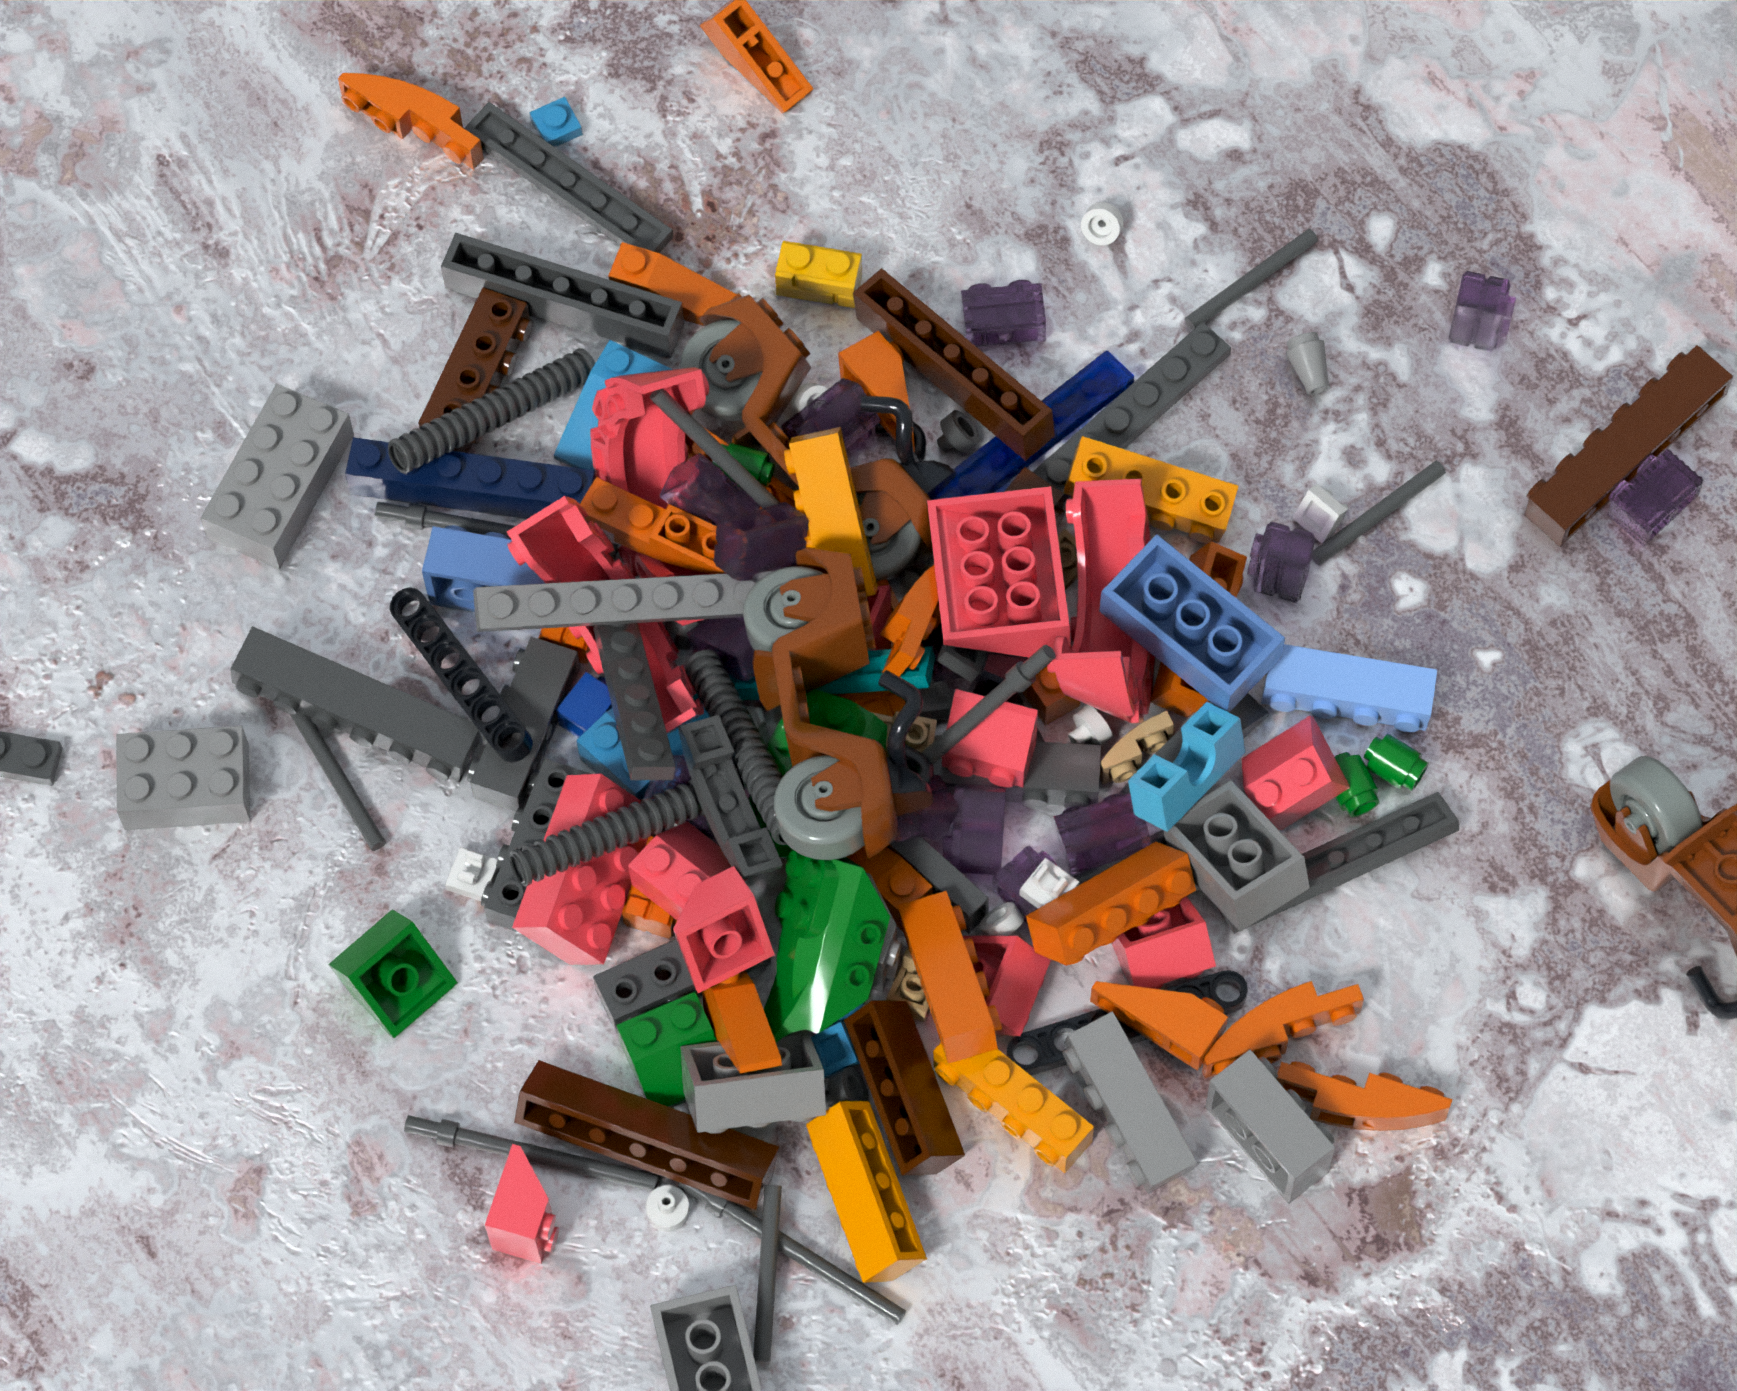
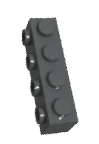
M532 636L526 649L520 648L513 663L514 678L511 685H504L500 695L531 734L533 746L530 753L524 759L511 763L504 761L483 736L482 744L485 745L480 759L476 757L473 759L467 775V781L471 784L475 799L515 812L519 807H524L528 797L527 785L530 776L534 770H539L558 723L556 709L571 691L580 670L578 651ZM521 733L508 735L502 743V748L511 749L515 747L520 741Z
M546 758L540 771L534 770L527 785V794L530 796L525 808L519 807L513 818L511 830L515 832L510 845L504 844L499 852L496 868L499 869L495 882L489 881L483 891L481 905L484 906L487 922L516 931L512 926L526 887L519 883L513 875L509 861L510 852L514 849L522 851L524 845L531 844L534 846L535 841L539 839L544 840L567 775L592 773Z
M677 939L593 976L595 990L616 1034L617 1024L693 992H696L698 997L702 996V992L698 993L693 985ZM771 957L746 969L745 971L749 977L753 979L761 975L766 970V966L771 965Z

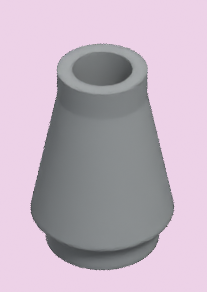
M1316 332L1304 333L1288 340L1286 356L1303 383L1307 395L1320 394L1330 389L1324 341L1319 340Z

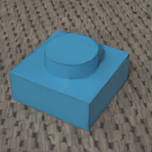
M565 97L529 112L530 120L539 137L554 147L583 135L582 127Z
M839 1022L811 1037L824 1069V1079L830 1078L835 1072L860 1063L845 1022Z

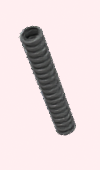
M578 348L573 353H568L563 358L554 360L553 363H548L542 368L535 369L532 373L525 374L522 378L515 379L512 383L503 385L502 388L493 390L492 393L484 394L482 398H476L471 403H466L461 408L452 410L451 413H445L441 418H435L430 423L420 426V429L415 428L409 434L401 435L399 439H392L388 443L390 460L396 469L401 473L407 474L413 468L421 467L423 463L427 464L433 461L434 458H439L444 453L453 451L454 448H460L465 443H470L475 438H480L485 433H490L495 428L504 426L506 422L514 421L516 417L524 416L526 412L530 413L536 410V407L540 408L546 405V402L551 403L556 398H561L566 393H571L576 388L583 387L590 371L595 365V361L586 350Z
M713 650L698 651L687 660L685 672L696 693L699 695V699L708 716L719 715L734 749V754L731 758L732 762L742 777V781L752 796V800L756 804L772 838L780 845H787L778 830L774 812V795L783 775L717 652Z
M736 770V772H737V774H738V777H739V779H740V781H741V784H742V786H743V788H744V783H743V781H742V778H741V776L739 775L738 771ZM689 780L687 785L681 783L675 789L668 788L664 791V794L658 792L652 796V799L646 797L640 803L633 802L629 805V808L625 806L617 809V813L610 811L606 813L605 818L598 816L594 818L593 822L589 820L583 822L581 827L578 825L572 826L570 832L562 830L558 833V837L552 834L546 837V842L539 839L534 842V846L531 844L524 845L522 851L519 849L512 850L509 861L513 875L519 883L526 887L532 884V880L537 882L543 880L544 875L548 877L555 875L556 870L559 872L566 871L568 865L576 867L580 864V860L584 863L589 862L592 856L599 858L604 854V851L611 853L615 851L616 847L624 848L628 842L631 844L638 842L639 837L646 839L651 836V832L656 835L661 833L663 828L669 830L674 827V824L681 825L685 823L686 819L694 820L698 814L704 816L692 780Z

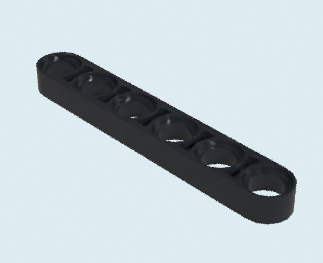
M412 587L398 591L390 602L389 610L391 615L495 752L506 762L513 763L524 759L530 753L533 746V739L529 731L426 597L418 589ZM419 601V607L414 614L402 616V610L407 603ZM435 626L439 627V633L434 640L421 642L422 635L427 629ZM459 653V659L454 666L447 669L441 668L442 661L447 655ZM473 679L480 680L478 689L470 695L461 694L466 682ZM491 706H500V712L494 720L482 722V715L486 709ZM521 733L520 741L515 747L511 749L502 748V743L508 735Z
M1227 970L1163 990L1191 993L1201 1000L1203 997L1210 998L1224 1009L1225 1015L1240 1010L1245 1004L1248 987L1242 975L1235 971ZM1223 982L1234 983L1240 990V996L1231 1002L1223 1001L1216 994L1218 985ZM1098 1009L1024 1032L1021 1036H1015L1008 1043L1006 1056L1031 1076L1067 1065L1062 1051L1057 1049L1054 1044L1056 1036L1062 1032L1072 1033L1108 1013ZM1118 1020L1131 1044L1147 1040L1146 1037ZM1021 1045H1030L1036 1049L1038 1058L1032 1064H1020L1013 1056L1015 1049Z

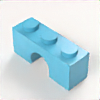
M1206 702L1181 727L1182 746L1173 763L1154 754L1128 780L1134 815L1166 832L1245 754L1240 718L1209 702Z

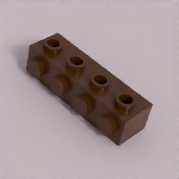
M482 287L418 422L419 429L423 424L430 423L435 418H441L445 413H451L452 410L461 408L462 405L471 403L476 398H482L486 393H492L493 390L500 388L504 376L509 377L512 374L517 361V354L515 352L520 342L525 343L528 340L533 327V320L529 317L526 302ZM482 437L475 438V440L465 443L460 448H454L453 451L469 453L472 444L477 445Z
M872 1000L844 1020L902 1176L938 1174L964 1157L963 1147L907 1001Z

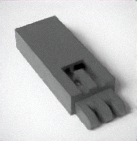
M897 816L898 833L893 842L887 847L901 856L933 886V894L947 891L952 907L960 905L967 928L965 931L970 934L988 913L989 897Z

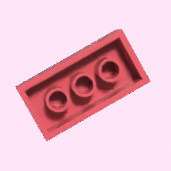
M601 773L567 775L544 841L546 842V837L552 834L558 837V833L562 830L570 832L572 826L578 825L581 827L583 822L587 820L593 822L594 818L598 816L605 818L606 813L610 811L617 813V809L625 806L629 808L631 803H640L641 800ZM639 837V841L634 844L628 842L624 848L616 847L615 851L611 853L604 851L601 857L595 858L592 856V859L586 863L580 860L578 866L571 867L568 865L566 871L559 872L556 870L555 875L551 877L544 875V879L541 881L532 880V884L526 887L512 928L569 965L604 964L632 885L628 865L644 849L648 838L642 839Z

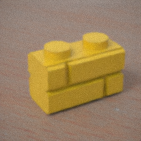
M789 241L782 242L775 273L776 295L831 305L837 303L838 306L855 308L853 292L860 287L862 279L861 253Z

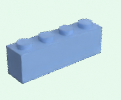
M1284 644L1282 657L1265 674L1261 704L1270 705L1271 708L1282 712H1290L1295 709L1308 711L1314 716L1324 719H1331L1336 716L1350 718L1354 722L1366 726L1376 725L1377 723L1392 725L1402 732L1426 731L1432 713L1437 669Z

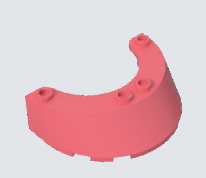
M693 367L620 375L605 380L606 387L596 392L592 411L598 419V427L590 429L595 476L663 509H666L670 504L700 518L694 502L695 488L687 474L686 460L688 459V449L685 443V432L650 399V396L654 391L664 389L692 415L695 410L704 407L706 396L709 394V384L705 374L701 369ZM620 545L618 549L624 565L627 564L633 575L639 576V578L710 575L654 559L623 545ZM729 565L724 574L739 572L736 569L733 570L731 565ZM704 619L681 620L675 622L684 626Z
M1141 479L1076 481L1073 499L1066 500L1067 523L1074 524L1078 570L1077 616L1071 617L1070 621L1073 646L1070 649L1065 636H1057L1054 647H1051L1056 657L1047 665L1049 673H1056L1059 686L1066 696L1133 724L1143 723L1144 714H1148L1151 702L1155 656L1099 612L1101 591L1151 540Z
M563 496L507 531L512 540L507 546L516 562L520 566L527 563L545 583L636 579L627 564L623 565L620 559L613 560L610 555L614 551L613 544L597 523L593 524L592 521L587 523L585 520L588 516L586 510L573 498ZM638 623L666 733L669 734L681 725H685L704 714V707L699 698L694 701L692 697L697 693L685 672V666H677L675 662L679 658L677 655L679 650L668 630L665 629L664 623ZM592 626L569 627L577 639L583 637L591 651L586 653V656L598 675L604 674Z

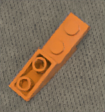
M342 73L339 76L341 99L344 104L356 113L362 111L371 117L373 123L385 133L393 132L401 139H404L413 130L422 141L426 143L432 141L441 147L450 160L457 164L463 162L473 170L484 159L481 140L463 128L460 107L422 87L385 76L364 73Z
M598 477L595 478L580 503L588 514L585 520L587 522L592 521L593 524L597 523L601 529L614 534V542L654 559L693 571L708 574H724L743 543L742 538L669 504L666 509H663Z
M935 565L926 570L913 584L888 617L880 633L881 636L894 643L882 673L888 670L900 677L907 667L914 670L925 651V648L920 645L922 639L925 641L932 630H935L941 623Z
M1309 981L1266 1000L1236 1021L1211 1047L1203 1061L1202 1073L1204 1078L1219 1074L1248 1050H1251L1258 1059L1264 1057L1271 1064L1282 1058V1054L1286 1053L1288 1035H1292L1293 1038H1301L1316 1031V1027L1332 1022L1334 1026H1339L1353 1021L1357 1014L1361 1013L1364 1001L1359 985L1355 984L1317 996L1312 981Z
M1294 1061L1290 1064L1281 1062L1277 1073L1278 1077L1276 1078L1286 1091L1292 1089L1302 1100L1313 1103L1310 1114L1311 1120L1357 1130L1388 1131L1428 1126L1445 1121L1452 1103V1099L1444 1097V1093L1436 1088L1429 1086L1415 1088L1403 1084L1401 1078L1389 1073H1379L1378 1075L1369 1073L1365 1087L1362 1088L1356 1086L1357 1083L1346 1076L1333 1075L1328 1077L1315 1073V1069L1308 1064Z

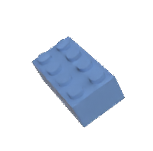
M1157 534L1101 591L1099 612L1212 704L1229 713L1282 657L1285 642L1283 635Z

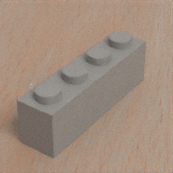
M1113 1011L1068 1034L1064 1042L1066 1049L1062 1051L1065 1061L1074 1074L1080 1071L1087 1084V1087L1083 1088L1084 1094L1093 1110L1101 1109L1109 1123L1104 1126V1129L1112 1145L1116 1149L1123 1148L1130 1161L1125 1166L1134 1184L1137 1187L1143 1185L1149 1194L1193 1170L1197 1164L1194 1155Z

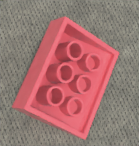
M1051 486L927 500L944 645L1030 658L1043 645L1054 647L1057 636H1065L1071 649L1070 624Z

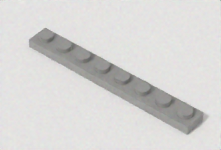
M773 571L476 587L473 590L477 632L743 617V607L749 591L758 580Z

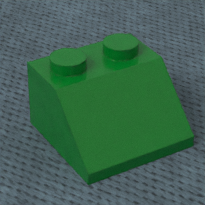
M393 909L328 964L349 993L392 1038L398 1036L458 983L413 921Z
M696 992L616 1025L620 1045L644 1098L671 1108L686 1102L683 1092L680 1046L717 1042Z

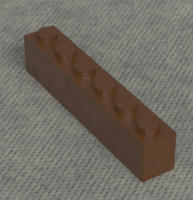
M881 268L853 292L858 321L873 333L879 331L889 343L895 342L900 348L904 359L1022 459L1027 461L1055 436L1053 410L884 269Z
M1696 345L1688 354L1680 352L1667 366L1666 370L1668 372L1659 380L1655 377L1651 378L1642 387L1638 394L1640 397L1632 405L1626 402L1620 406L1611 417L1612 423L1603 431L1600 428L1595 429L1583 443L1584 448L1576 456L1571 453L1565 456L1555 468L1556 474L1547 482L1544 479L1539 480L1530 489L1526 496L1529 500L1524 515L1559 547L1568 541L1727 395L1733 375L1701 347Z
M540 1060L536 1063L519 1092L514 1123L754 1210L757 1209L764 1195V1186L770 1184L773 1178L780 1148L774 1144L729 1128L722 1133H697L690 1114Z

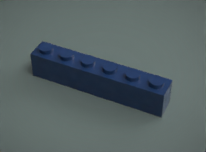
M355 437L352 440L345 472L350 495L523 519L530 518L563 496L573 498L580 504L596 478L595 470L457 451L444 453L443 456L434 458L433 461L427 464L423 463L421 467L413 468L411 472L404 474L396 469L388 454L389 442Z

